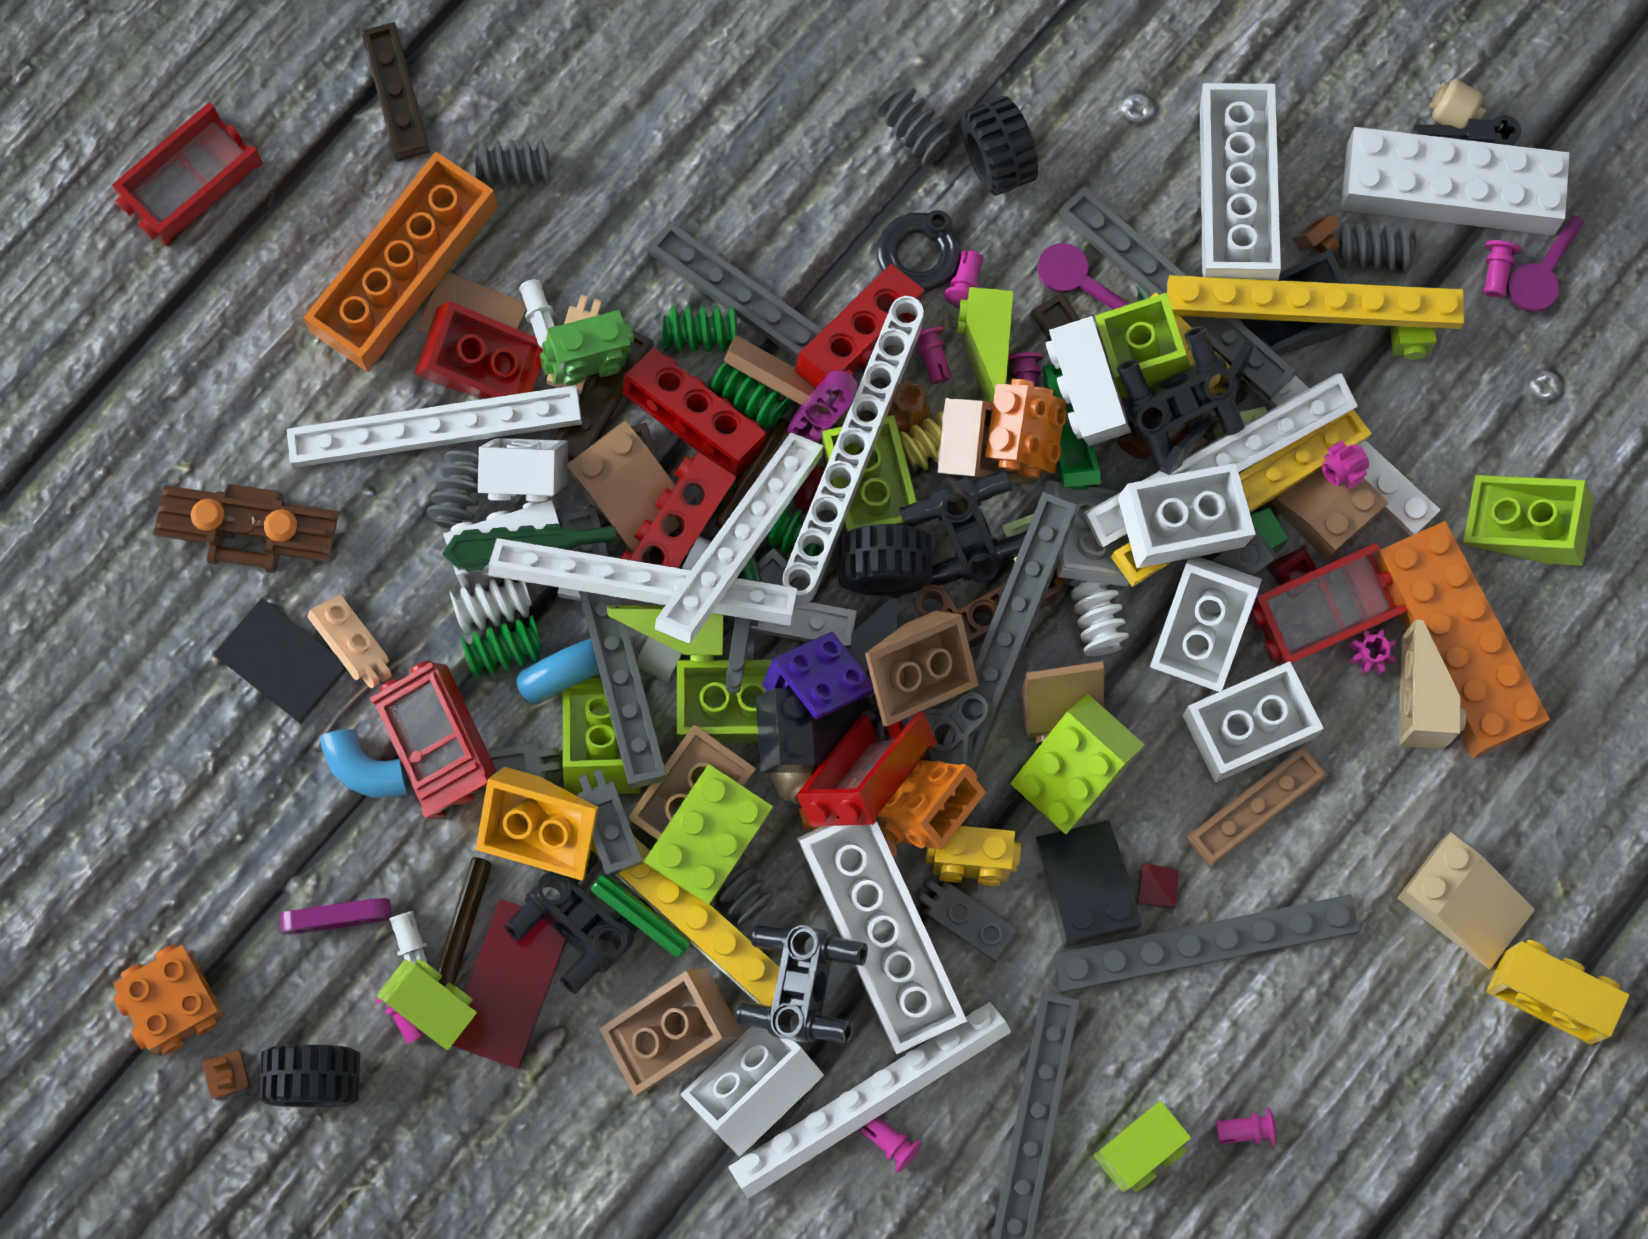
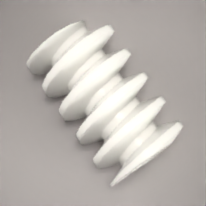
M506 578L503 579V587H500L494 579H489V591H485L480 583H476L473 596L463 587L460 591L459 600L450 592L458 623L466 635L472 633L473 622L481 631L485 630L487 618L491 620L495 627L500 626L501 614H504L509 622H514L515 610H518L524 618H527L529 616V606L532 605L526 582L517 580L514 583L512 579Z
M1076 579L1071 581L1069 585L1075 587L1071 591V597L1079 601L1075 604L1074 611L1078 615H1082L1078 619L1077 624L1081 629H1086L1080 636L1081 641L1088 643L1084 648V655L1101 656L1122 649L1120 642L1127 639L1129 635L1128 633L1117 632L1116 628L1125 624L1126 621L1123 618L1113 617L1114 613L1122 610V605L1110 603L1111 599L1119 595V591L1108 590L1107 586L1109 584Z

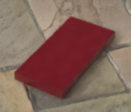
M500 899L465 993L473 999L469 1007L477 1013L452 1044V1047L519 1070L567 940L545 920H541L520 942L514 940L505 931L504 925L522 906Z

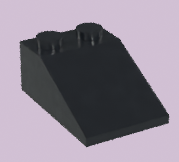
M1331 249L1280 272L1278 280L1347 284ZM1241 319L1243 325L1277 355L1333 339L1362 325Z
M774 688L755 697L761 773H814L862 715L861 699L820 719H815L792 689ZM867 766L862 772H867Z
M1110 820L1073 828L1067 834L1059 831L1036 837L1063 948L1135 932L1139 929L1142 923L1137 903Z

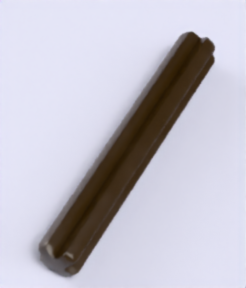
M781 418L776 422L718 513L716 520L718 528L723 527L788 437L790 422L785 418Z
M473 857L470 861L436 971L442 975L438 982L444 987L448 982L452 985L455 984L492 867L490 861L483 858Z

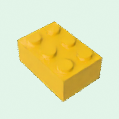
M1527 940L1526 943L1521 941L1504 951L1486 993L1590 1045L1612 1036L1630 995L1619 990L1621 985L1618 982L1605 976H1598L1597 979L1585 973V967L1582 964L1568 958H1563L1561 961L1549 955L1547 947L1532 940Z

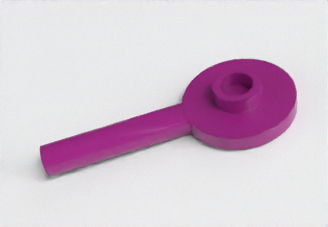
M1576 215L1571 216L1540 264H1523L1513 271L1507 283V292L1510 300L1518 308L1527 312H1541L1548 309L1554 303L1559 293V284L1552 271L1583 226L1584 221L1582 218Z
M1057 243L1046 248L1041 254L1037 265V272L1041 282L1048 289L1058 293H1068L1081 288L1113 310L1130 304L1087 276V259L1077 247L1067 243Z

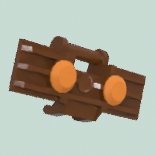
M227 484L224 492L217 491L214 493L164 485L153 535L209 544L207 562L209 564H217L220 561L265 568L266 572L275 573L280 555L329 562L339 511L283 503V493L254 487ZM235 534L260 538L263 543H266L265 550L267 554L222 546L225 538H235Z

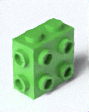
M620 310L548 328L546 341L542 342L544 353H540L544 373L552 375L554 385L564 382L566 386L583 382L586 379L585 376L599 373L601 377L618 373L621 370L620 367H624L628 353H631L630 343L634 342L630 322L628 320L623 321Z

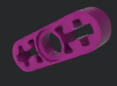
M830 372L795 412L788 426V434L794 433L817 443L822 438V431L829 430L851 405L858 390L857 381L846 372ZM840 389L841 391L837 394V397L832 394L833 391ZM814 405L825 406L831 413L821 412ZM809 421L813 424V426H810L807 429L805 428V426Z
M375 898L290 910L279 914L281 934L284 935L381 923L392 918L391 903L388 898Z

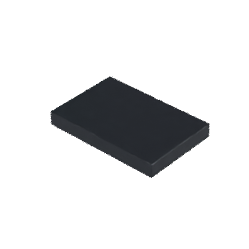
M263 598L260 599L213 654L299 724L306 719L347 670L336 655Z

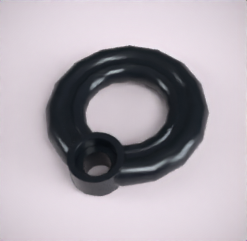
M934 210L929 213H908L897 217L883 229L877 242V262L881 271L883 272L890 264L894 265L922 287L924 293L943 287L955 275L961 260V244L952 228V220L946 212L941 210ZM941 220L944 225L942 227H935L931 222ZM924 233L929 240L938 243L940 257L932 269L924 272H914L905 268L900 263L898 247L900 242L908 235Z

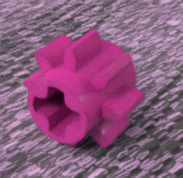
M1340 441L1327 449L1328 454L1324 456L1326 461L1322 463V470L1332 485L1341 486L1345 484L1348 490L1364 482L1362 477L1367 475L1365 470L1369 468V460L1360 446L1350 444L1346 447L1345 443Z
M1367 629L1361 633L1362 642L1353 640L1349 646L1352 650L1356 651L1355 656L1349 662L1350 664L1357 663L1362 668V675H1365L1369 670H1375L1381 676L1385 672L1383 662L1392 665L1397 659L1394 655L1389 654L1396 642H1388L1383 637L1384 630L1382 629L1378 634L1370 635ZM1370 646L1376 648L1375 655L1377 657L1375 659L1369 656Z

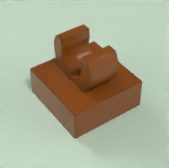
M1333 213L1318 217L1292 240L1300 251L1313 247L1317 254L1329 249L1334 253L1341 246L1331 233L1341 224Z
M236 1050L201 1061L211 1099L216 1100L252 1088L242 1051Z

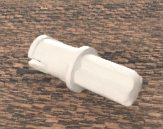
M533 279L522 283L519 290L527 309L526 320L532 324L538 344L542 348V342L546 341L548 328L555 327L552 319L554 311L552 306L547 304L542 284L539 280Z
M410 911L390 918L389 920L400 949L397 952L398 956L403 955L404 959L414 964L418 959L427 963L423 948L427 947V943L422 942L414 912Z

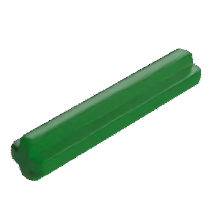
M602 874L592 885L591 890L594 894L675 957L683 955L691 942L689 938L611 877Z

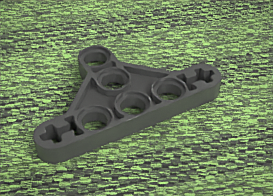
M873 691V693L861 698L862 715H868L878 740L888 739L887 727L883 726L879 714L872 710L866 711L865 709L868 706L866 698L868 696L876 698ZM974 692L964 694L948 709L928 708L921 711L924 712L937 742L933 749H926L925 751L928 761L939 760L949 764H965L971 768L973 737L989 722L993 714L990 700L986 696ZM978 699L982 703L984 711L979 719L971 721L965 714V707L969 701ZM915 714L901 720L904 727L907 726ZM950 724L955 729L956 737L952 744L943 746L937 737L938 730L943 725ZM979 802L974 807V813L971 815L973 824L963 823L960 826L983 827L986 819L985 811Z

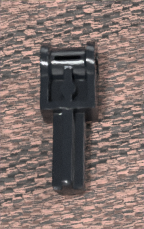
M1501 115L1493 120L1469 119L1466 129H1459L1451 125L1417 124L1413 127L1412 134L1514 146L1521 135V127L1515 118Z

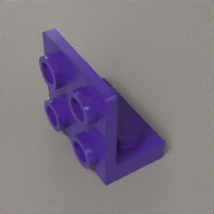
M833 631L773 658L762 683L767 692L774 688L792 689L815 719H820L874 691L872 680Z

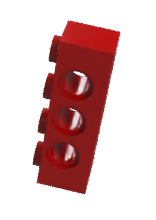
M890 264L799 352L794 372L814 388H817L832 371H843L854 378V372L860 366L863 368L867 367L889 313L881 309L889 311L894 301L903 296H911L921 302L924 289L894 265ZM902 313L897 317L903 323L906 321L911 323L916 319L910 313ZM858 331H863L867 334H861ZM834 353L842 354L845 357L837 356Z
M654 347L625 374L623 395L696 451L735 477L750 465L765 441L766 432L762 430L755 420L747 419L734 409L727 399L718 397L706 387L701 379L689 375L678 366L672 357L663 355ZM663 388H669V389H672V390H674V391H667V390H664ZM692 409H696V410H699V411H701V412L698 413V412H693V411H691V410H692ZM719 431H727L730 434H723Z
M701 453L695 454L692 459L686 456L674 474L679 477L674 488L670 490L666 487L657 499L654 506L659 511L652 522L645 519L634 535V538L639 540L632 553L625 550L619 559L643 562L642 554L647 547H653L661 554V566L678 568L736 477ZM687 485H694L700 490L701 501L698 505H689L685 502L683 490ZM667 516H674L681 523V532L676 537L668 536L663 530L662 524Z

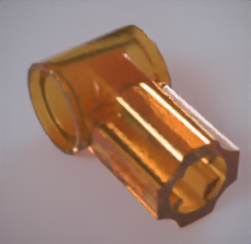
M907 380L897 385V392L887 416H895L898 432L903 431L906 433L910 430L911 426H920L923 420L927 418L932 419L930 409L926 403L927 393L922 384H915Z

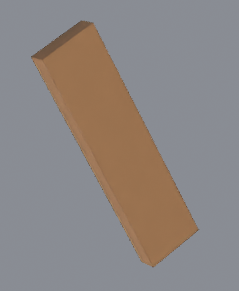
M737 335L731 342L723 360L725 363L800 405L816 389L794 372V367ZM834 391L832 394L837 397L839 392ZM814 405L821 412L831 413L825 406ZM851 405L834 424L840 427L843 426Z
M1302 746L1188 835L1186 839L1210 868L1322 781L1327 774L1307 749Z

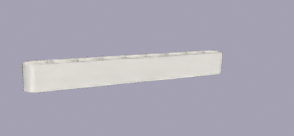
M899 297L894 301L889 310L784 570L783 586L791 587L789 583L796 577H803L810 583L805 590H797L795 601L797 605L807 604L816 595L920 335L924 310L919 300L914 297ZM902 313H910L916 319L911 323H903L897 317ZM895 345L900 347L903 352L899 355L891 356L884 349ZM875 378H884L890 384L886 388L878 389L872 386L871 381ZM868 410L875 413L877 417L873 421L864 422L857 415L862 411ZM855 443L864 450L858 455H849L845 452L844 448L848 444ZM841 476L847 478L850 484L846 488L838 489L833 487L830 482L835 477ZM822 510H831L837 517L832 522L826 523L820 521L817 515ZM815 543L823 548V552L818 556L812 557L805 554L803 549L808 544Z

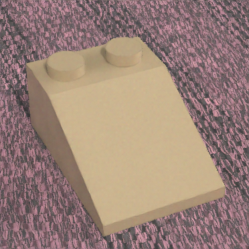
M1415 620L1401 637L1399 746L1445 749L1460 734V731H1464L1466 710L1465 708H1460V694L1424 621Z
M1451 832L1439 842L1397 897L1398 900L1488 969L1492 968L1535 911L1482 855Z

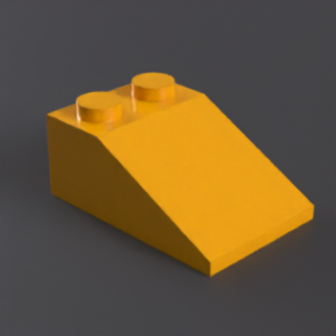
M503 767L488 778L476 850L583 881L586 876L598 806L540 776Z

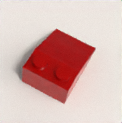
M449 301L436 308L414 375L446 388L483 399L528 393L533 391L541 367L540 353L544 352L539 346L536 337Z

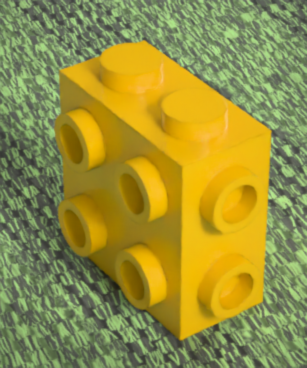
M960 826L942 850L927 847L925 863L932 864V874L940 875L939 880L944 882L960 883L962 882V877L977 879V884L1000 886V881L1007 882L1010 873L1017 871V866L1020 863L1021 843L1014 842L1015 831Z

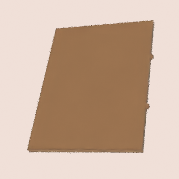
M447 272L436 285L415 330L428 335L436 308L449 301L515 329H518L527 309L525 303L521 300Z

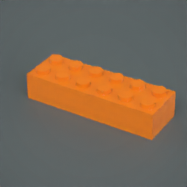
M435 151L303 317L310 333L366 372H369L498 208L494 190Z
M1446 521L1377 552L1374 558L1380 571H1388L1393 580V584L1387 587L1395 605L1405 604L1407 611L1398 615L1406 631L1415 620L1424 621L1460 694V708H1465L1466 725L1464 731H1460V735L1473 759L1540 729L1550 720Z

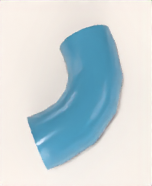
M591 638L562 649L522 670L517 677V686L523 698L530 703L539 704L582 681L599 675Z
M354 729L332 731L320 737L321 748L331 773L348 789L371 798L408 795L406 774L400 759L377 761L370 758L362 750L357 731Z

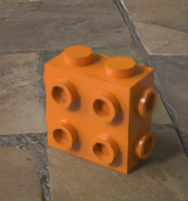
M1012 379L1011 385L996 384L985 458L999 462V469L1005 468L1007 471L1018 472L1019 476L1039 479L1040 473L1055 474L1056 465L1061 454L1060 440L1062 427L1067 416L1065 409L1066 401L1053 396L1052 389L1034 387V382L1029 380Z
M920 760L876 819L883 826V834L896 844L907 843L919 848L929 847L942 850L986 791L977 781L978 776L975 771L965 764L956 765L939 760Z
M176 944L158 951L155 954L156 959L147 965L136 964L121 973L122 979L113 983L118 992L113 997L124 1017L130 1015L135 1025L131 1033L141 1050L147 1048L148 1051L156 1055L162 1053L165 1056L175 1052L184 1045L182 1040L194 1033L197 1036H201L210 1032L218 1026L217 1020L225 1016L191 951L183 945L177 947Z

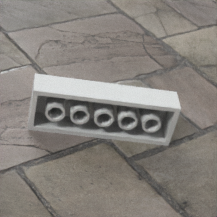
M1203 83L1200 102L1203 277L1278 281L1281 264L1275 84Z
M1354 127L1346 146L1341 210L1555 235L1565 220L1570 152Z
M877 821L874 825L822 826L798 837L797 840L842 939L863 942L868 946L865 964L863 966L855 965V968L895 1053L898 1054L966 1022L967 1019Z

